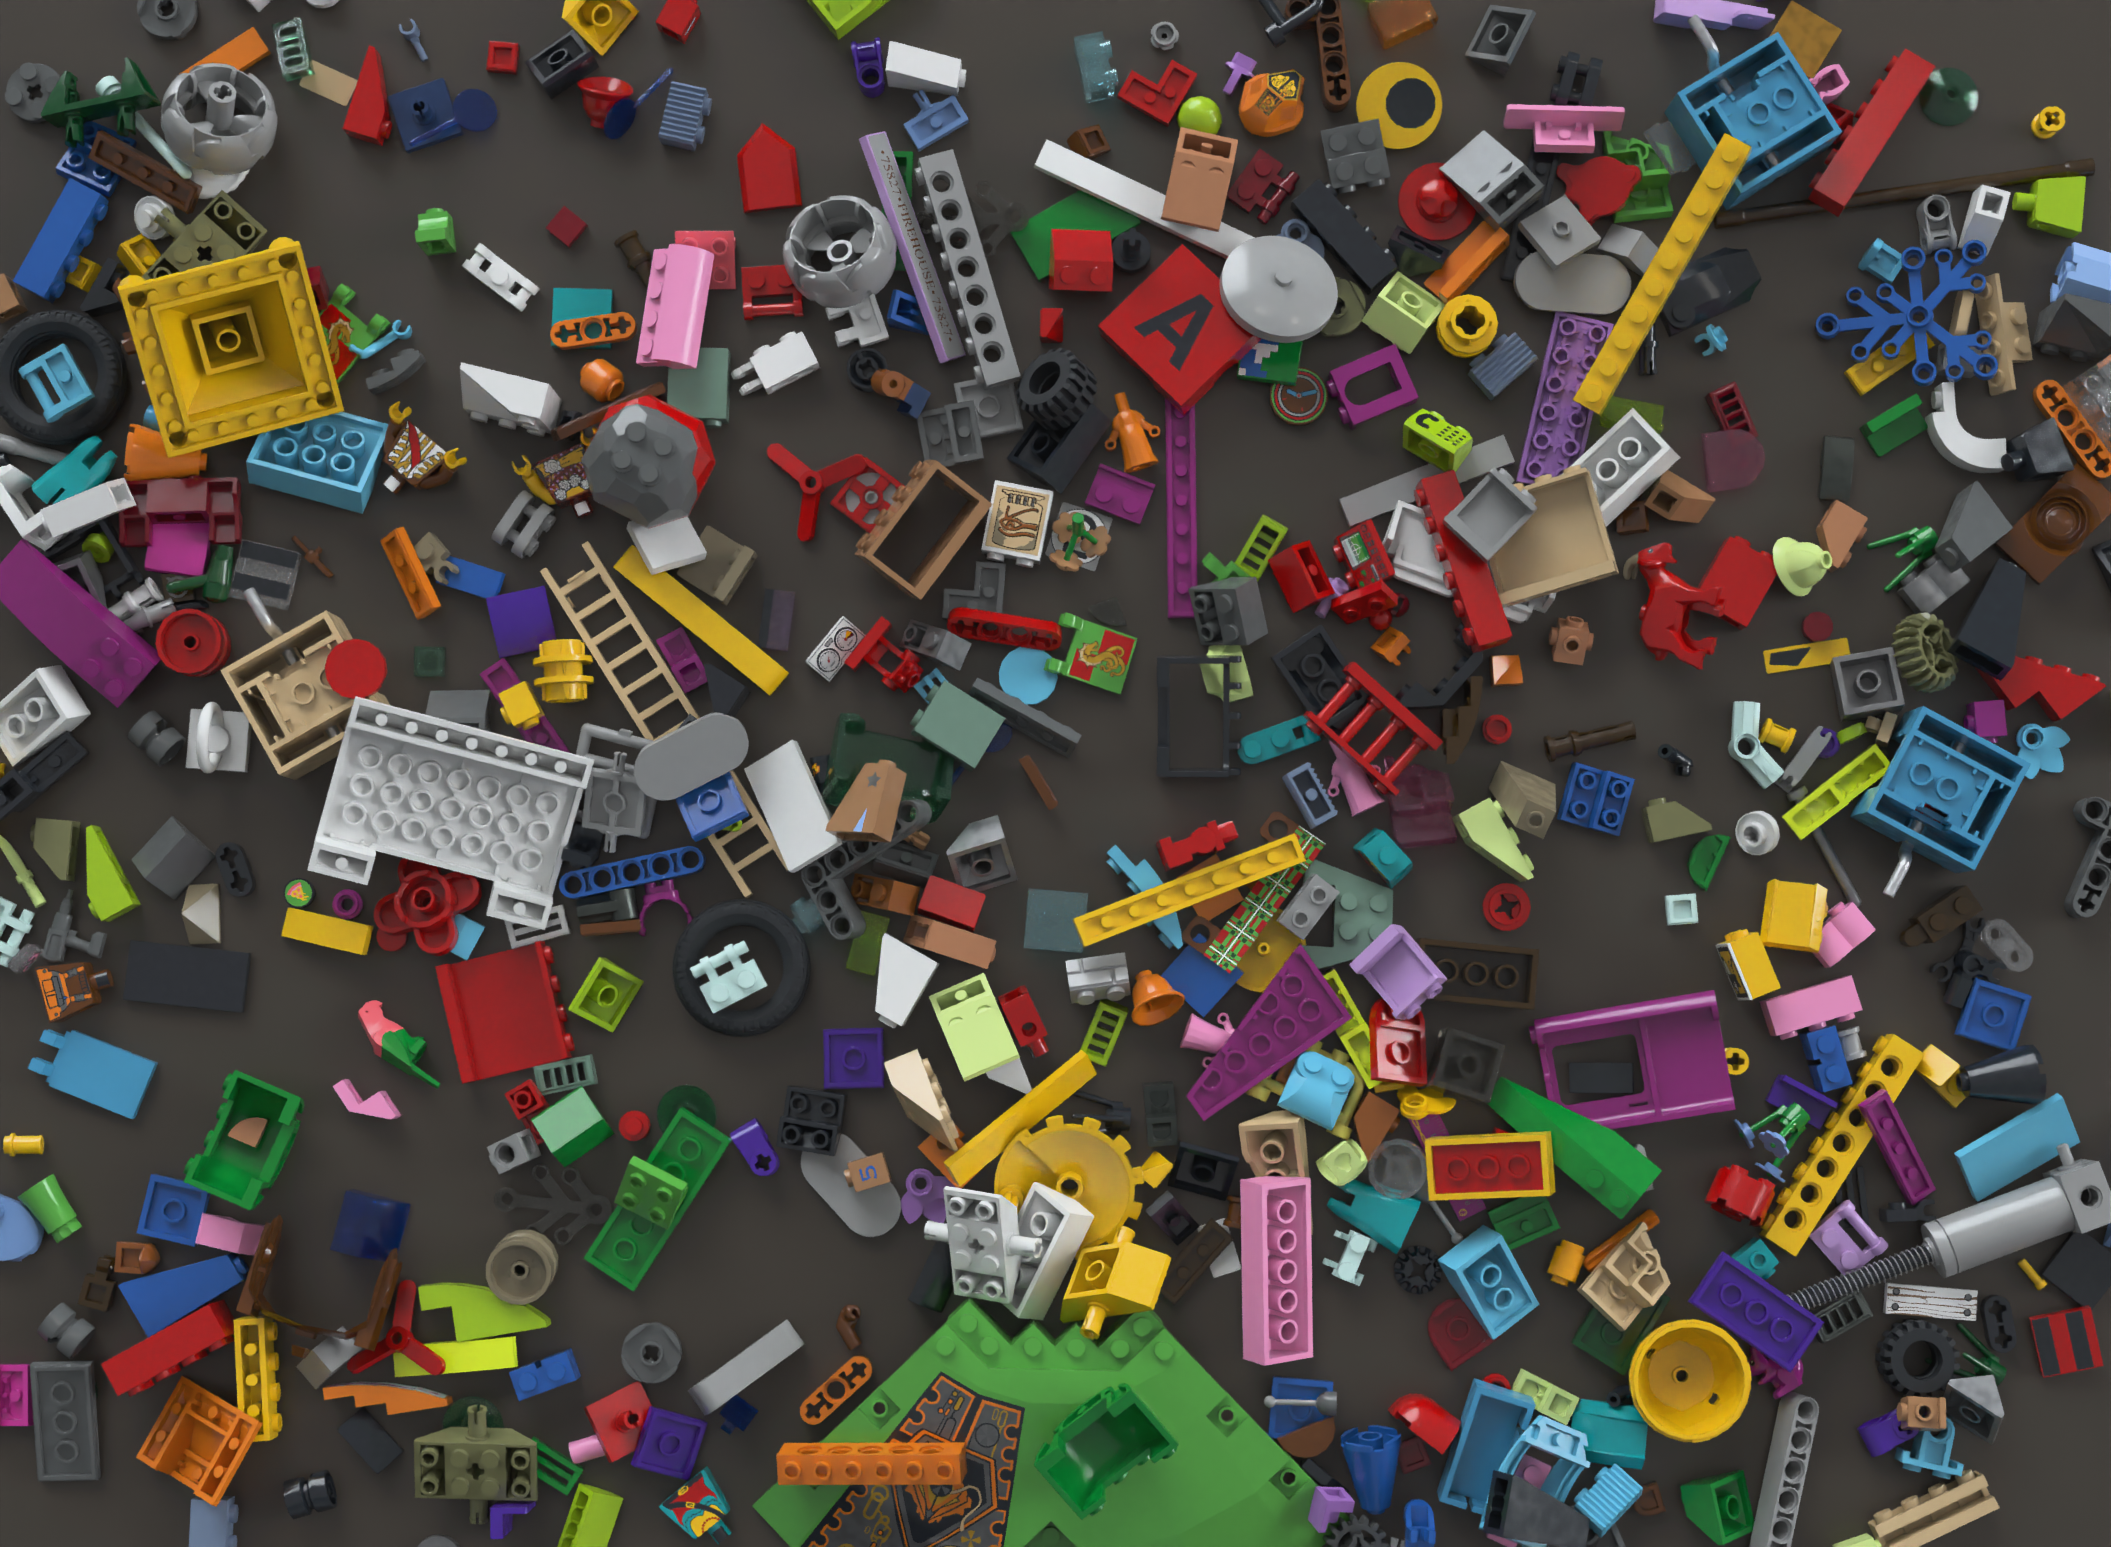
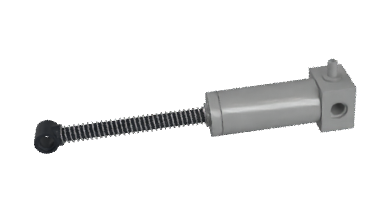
M2063 1143L2056 1147L2063 1164L2062 1166L2042 1173L2044 1179L1921 1225L1923 1237L1921 1247L1917 1245L1916 1248L1912 1247L1910 1251L1906 1249L1905 1253L1901 1251L1899 1255L1895 1254L1894 1257L1890 1255L1889 1259L1878 1260V1263L1873 1262V1265L1862 1266V1269L1851 1270V1273L1846 1272V1275L1835 1276V1279L1824 1280V1283L1819 1282V1285L1814 1284L1813 1287L1808 1286V1289L1803 1288L1802 1291L1798 1290L1797 1293L1792 1292V1295L1787 1294L1786 1296L1805 1309L1810 1310V1307L1821 1306V1303L1826 1304V1301L1832 1302V1299L1835 1298L1837 1300V1297L1842 1298V1295L1846 1294L1848 1296L1850 1292L1853 1294V1291L1859 1292L1861 1288L1864 1290L1866 1286L1869 1288L1872 1284L1875 1286L1877 1282L1880 1284L1882 1280L1885 1282L1888 1278L1891 1280V1277H1897L1898 1274L1902 1276V1273H1908L1909 1270L1913 1272L1914 1268L1919 1269L1918 1267H1924L1925 1264L1929 1265L1931 1263L1940 1276L1947 1278L2069 1231L2083 1234L2111 1223V1190L2099 1161L2087 1159L2074 1161L2068 1144Z

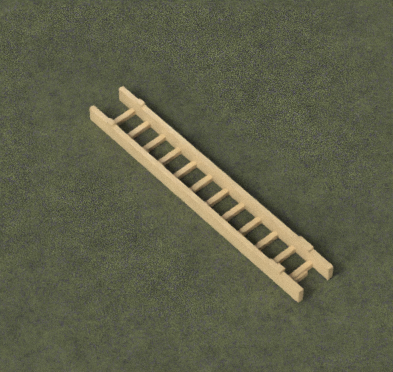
M588 541L582 544V547L595 567L587 572L582 570L567 580L569 583L564 587L560 588L548 568L545 567L540 571L645 739L655 741L677 730L683 723L682 721L655 738L644 721L677 699H679L688 715L691 714L697 719L700 718L617 584ZM600 574V578L611 592L576 613L574 610L575 605L570 597L567 598L566 595ZM616 599L626 617L592 638L581 620ZM632 624L642 642L608 663L597 645ZM647 649L658 667L623 688L613 670ZM663 674L674 692L639 713L628 695ZM731 770L730 773L741 798L753 818L743 823L737 832H729L720 839H718L715 833L707 838L744 897L748 898L753 893L740 874V870L772 850L775 851L788 872L789 870L771 829L734 770ZM758 824L769 843L734 864L723 846Z

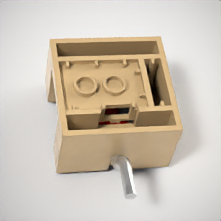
M252 587L244 591L243 594L258 621L273 638V641L220 671L277 773L280 776L297 780L339 754L354 700L342 697L331 688L326 680L325 664L327 656L336 645L353 638L343 620L327 610L284 634L273 622L257 592ZM379 692L365 698L390 705L385 695Z

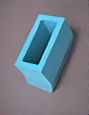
M461 913L455 916L458 940L450 952L467 960L485 926Z

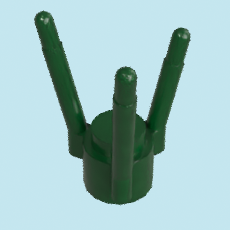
M1961 1322L1957 1323L1958 1329L1985 1357L1978 1360L1964 1352L1962 1354L1963 1358L1975 1365L1974 1372L1976 1375L1962 1369H1954L1953 1374L1964 1378L1994 1375L1996 1385H2000L2007 1372L2006 1367L1999 1364L2000 1358L1992 1354ZM1926 1358L1925 1362L1931 1365L1932 1359Z

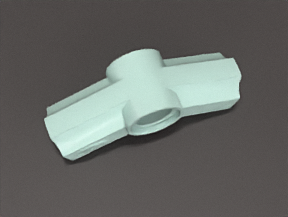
M1735 701L1733 702L1731 741L1728 745V752L1733 759L1742 764L1763 789H1766L1781 777L1784 771L1760 745L1758 739L1760 703ZM1741 739L1746 740L1750 744L1751 749L1748 755L1742 754L1738 749V742Z

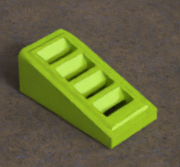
M1263 514L1235 563L1249 576L1256 577L1258 582L1269 564L1268 559L1273 557L1288 528ZM1265 526L1278 534L1277 538L1275 539L1261 531V528ZM1258 536L1272 544V547L1268 549L1256 542V537ZM1250 547L1265 554V559L1263 560L1249 552ZM1246 557L1260 565V567L1256 570L1242 561Z
M1101 999L1080 1048V1050L1088 1055L1090 1061L1106 1067L1128 1014L1126 1006L1108 999ZM1103 1010L1119 1016L1118 1020L1102 1014ZM1099 1021L1113 1026L1114 1030H1108L1097 1024ZM1094 1033H1097L1110 1040L1107 1043L1092 1036ZM1089 1044L1105 1049L1104 1054L1089 1049Z

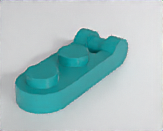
M1301 715L1245 736L1240 741L1241 748L1237 749V754L1245 764L1254 765L1319 742L1321 738L1320 735L1317 736L1305 725L1308 720ZM1301 726L1304 737L1296 740L1292 729Z

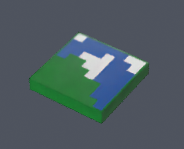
M1261 339L1239 361L1237 379L1296 386L1303 340L1292 343H1279Z

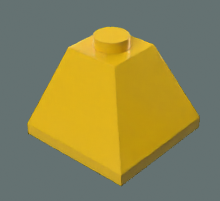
M565 0L562 19L599 55L603 56L639 11L628 0Z

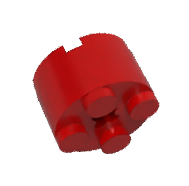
M1734 1164L1731 1165V1168L1726 1166L1719 1168L1704 1201L1705 1204L1712 1203L1710 1208L1730 1219L1741 1222L1742 1219L1746 1218L1751 1220L1749 1226L1761 1227L1775 1196L1774 1188L1776 1185L1763 1178H1759L1757 1181L1747 1176L1749 1171Z

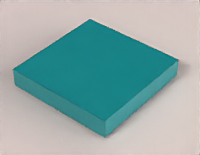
M553 288L552 326L559 321L613 313L614 291L612 289ZM606 321L605 324L608 329V336H612V333L610 332V330H612V327L609 325V321ZM592 323L586 328V336L591 339L598 338L602 333V327L597 323ZM580 325L576 326L578 332L569 333L566 328H563L562 334L557 335V338L567 342L568 336L577 335L578 341L583 340L580 335ZM551 340L552 348H558ZM612 343L576 349L611 350Z

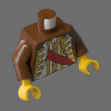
M400 401L390 406L389 415L391 418L385 434L383 461L394 471L383 484L396 495L407 482L417 490H429L447 484L457 471L458 466L466 464L467 458L463 457L457 460L456 452L459 451V448L446 452L411 421L407 420L405 422L404 419L412 413L410 407L405 408L403 413H401L398 408Z

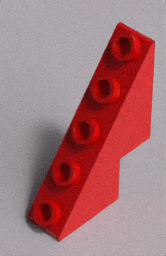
M2015 656L2012 669L2001 681L1975 667L1999 700H2004V707L2007 711L2018 707L2033 696L2052 722L2063 719L2106 687L2104 683L2100 682V677L2087 673H2083L2082 676L2072 674V669L2062 665L2046 666L2042 664V659L2033 656H2025V659Z

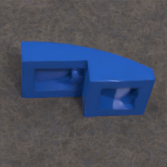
M449 556L446 561L457 565L460 572L456 574L449 569L446 570L445 578L449 582L447 585L436 581L440 585L486 599L487 597L499 595L506 574Z

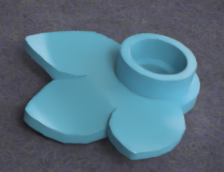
M2026 724L2018 730L2016 742L2020 750L2017 757L2031 764L2025 777L2033 779L2039 769L2052 773L2063 771V757L2059 748L2065 746L2071 740L2065 731L2055 726L2042 728L2037 724ZM2029 733L2035 737L2033 744H2029L2026 740V736Z

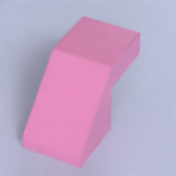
M349 1079L341 1080L333 1086L349 1112L390 1120L401 1116L386 1091H379L363 1101Z
M202 1213L195 1243L254 1256L265 1225L240 1222L231 1217Z

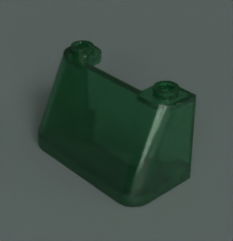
M840 713L833 736L822 799L828 804L839 806L865 763H878L879 760H889L896 763V768L907 773L901 801L923 800L927 802L932 810V817L927 824L937 821L951 800L954 758L925 739L917 742L866 731V722L858 714ZM912 807L910 811V816L913 820L916 817V810L914 807Z

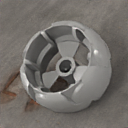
M207 63L194 66L189 73H181L171 82L163 97L160 122L170 150L182 162L195 169L212 171L215 175H232L251 169L259 159L263 160L275 140L278 116L270 91L253 74L248 73L247 75L228 64ZM207 102L206 121L189 123L185 119V110H191L196 104ZM235 107L242 110L247 115L234 116ZM230 128L237 136H216L210 132L212 129L223 131Z
M831 196L823 202L806 207L791 222L787 229L786 242L783 245V262L793 285L807 299L816 301L827 308H846L861 303L872 294L876 295L885 287L895 270L897 242L887 218L877 207H872L864 199L855 196ZM857 232L850 241L837 240L833 242L832 240L840 234ZM815 251H827V256L832 265L830 272L816 271L811 266V257ZM856 253H864L859 259Z

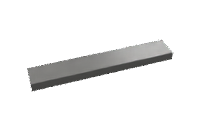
M1504 434L1472 447V450L1456 471L1459 485L1488 474L1493 467L1498 470L1515 462ZM1427 464L1339 499L1349 528L1394 511L1398 500L1408 504L1416 502L1414 490H1416L1420 479L1444 472L1431 464Z

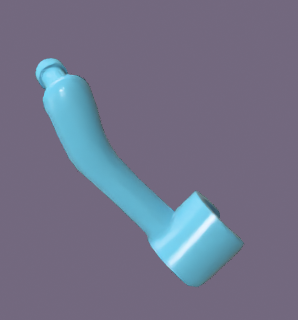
M395 320L392 332L372 343L364 350L352 344L349 346V351L360 355V359H366L398 338L402 340L410 338L412 327L408 325L406 331L400 333L398 329L401 326V320Z

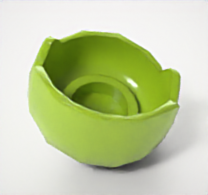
M1197 96L1189 98L1180 105L1176 121L1179 128L1183 127L1216 135L1221 128L1222 115L1214 101L1207 97Z

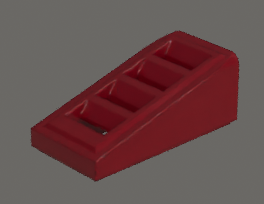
M1735 381L1705 396L1730 449L1758 437V433ZM1729 394L1731 399L1720 404L1718 399ZM1735 405L1737 410L1727 415L1724 414L1723 410ZM1738 416L1741 417L1742 421L1729 426L1728 421ZM1746 427L1747 432L1734 438L1732 432Z

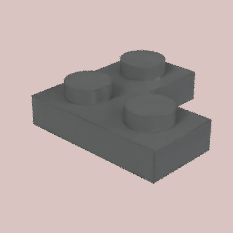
M976 561L974 591L944 588L942 619L948 620L949 612L957 607L1002 613L1006 564Z

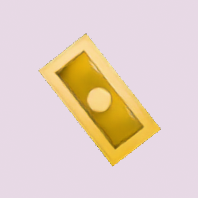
M140 234L121 243L117 256L131 275L142 277L159 259L161 253L150 239Z

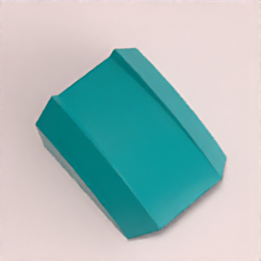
M1581 1399L1572 1414L1571 1428L1587 1434L1588 1447L1584 1446L1586 1461L1611 1466L1616 1463L1619 1467L1642 1470L1645 1461L1648 1424L1643 1420L1636 1407L1632 1404L1624 1403L1617 1407H1612L1607 1401Z

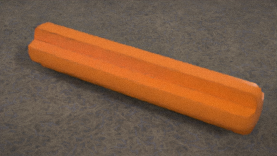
M1651 1209L1645 1211L1588 1253L1582 1265L1588 1272H1592L1609 1252L1640 1222L1647 1224V1232L1659 1224L1660 1220L1656 1213Z

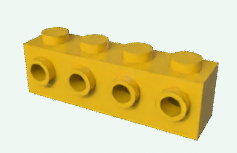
M265 1315L240 1317L233 1320L238 1409L263 1423L253 1442L270 1441L278 1437V1432L282 1430L281 1413H277V1401L280 1400L281 1389L280 1384L276 1383L275 1371L279 1369V1355L277 1352H274V1340H277L278 1336L277 1323Z

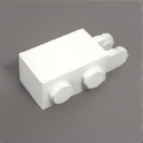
M795 331L785 334L779 339L780 343L772 347L764 345L753 352L754 356L749 358L750 362L732 371L731 376L733 380L741 379L753 371H756L759 377L740 388L739 391L742 396L748 395L762 387L765 388L769 395L820 368L802 331L797 334Z

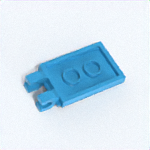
M50 1029L43 1031L39 1041L59 1048L53 1063L39 1057H33L28 1067L29 1070L47 1076L46 1082L49 1083L50 1087L127 1118L135 1119L158 1065L157 1062L77 1030L66 1031L65 1035Z

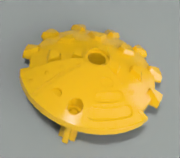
M1056 1115L1046 1119L1048 1127L1032 1135L1025 1128L1012 1138L1003 1151L997 1165L994 1194L1002 1195L1017 1206V1214L1033 1182H1038L1078 1201L1095 1216L1075 1255V1259L1078 1260L1082 1248L1095 1247L1106 1241L1108 1244H1112L1117 1227L1121 1228L1128 1217L1135 1220L1138 1219L1143 1203L1134 1201L1135 1185L1144 1184V1176L1141 1166L1131 1167L1125 1155V1152L1131 1149V1146L1122 1135H1118L1112 1140L1106 1134L1099 1131L1101 1122L1094 1118L1084 1117L1083 1125L1064 1124L1063 1116ZM1071 1179L1078 1186L1074 1189H1067L1062 1183L1065 1180Z

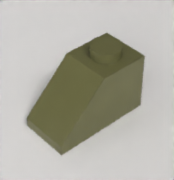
M1666 797L1649 800V807L1641 809L1649 844L1712 830L1709 822L1676 801L1666 802Z
M36 818V823L32 825L30 839L33 842L34 850L59 880L74 882L81 822Z

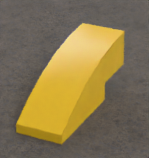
M288 907L281 936L360 955H367L374 926Z

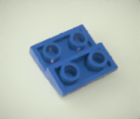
M88 121L83 124L85 145L81 146L77 143V148L69 147L56 166V173L66 179L71 178L107 197H111L122 177L88 158L97 132L103 130L133 148L136 147L137 142L130 137L120 136L116 131Z
M1572 762L1557 820L1619 836L1635 779Z

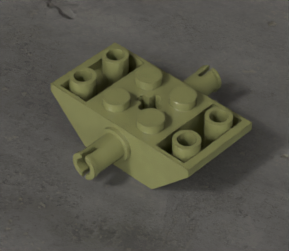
M223 190L218 193L191 224L185 225L165 207L161 213L169 222H166L160 215L156 216L154 222L174 238L173 243L147 270L142 278L145 280L155 279L251 254L268 230ZM211 248L212 260L204 259L201 262L199 260L201 258L199 252L202 249L208 250Z
M472 1405L467 1408L468 1427H449L414 1440L415 1498L470 1499L469 1522L476 1524V1518L479 1517V1525L489 1521L488 1500L537 1501V1442L512 1428H487V1407L480 1405V1411L477 1412V1405Z

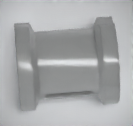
M1859 1026L1837 1031L1846 1061L1867 1056V1052L1862 1049L1859 1039Z

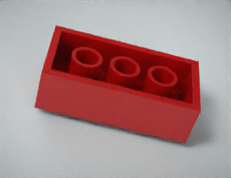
M224 1299L208 1304L103 1362L101 1366L117 1396L128 1393L129 1397H132L154 1386L153 1379L159 1382L181 1371L180 1364L186 1367L208 1356L207 1349L213 1352L234 1341L232 1336L234 1335L233 1320L235 1319Z

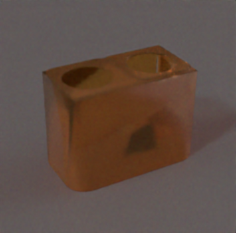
M1376 0L1369 3L1367 8V16L1383 50L1434 28L1430 19L1433 20L1436 26L1439 18L1430 0Z

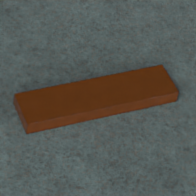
M103 130L97 132L88 157L89 159L187 214L194 212L203 188L201 185L190 179H183L176 171Z
M663 382L653 383L551 429L550 433L554 441L561 440L601 422L611 406L648 394L656 397L667 391Z

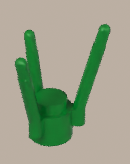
M1925 526L1920 530L1914 527L1907 532L1867 544V549H1873L1910 538L1907 540L1908 546L1897 552L1895 557L1900 558L1910 552L1915 555L1920 554L1884 588L1885 592H1889L1924 559L1933 555L1931 550L1936 547L1938 536L1930 526Z

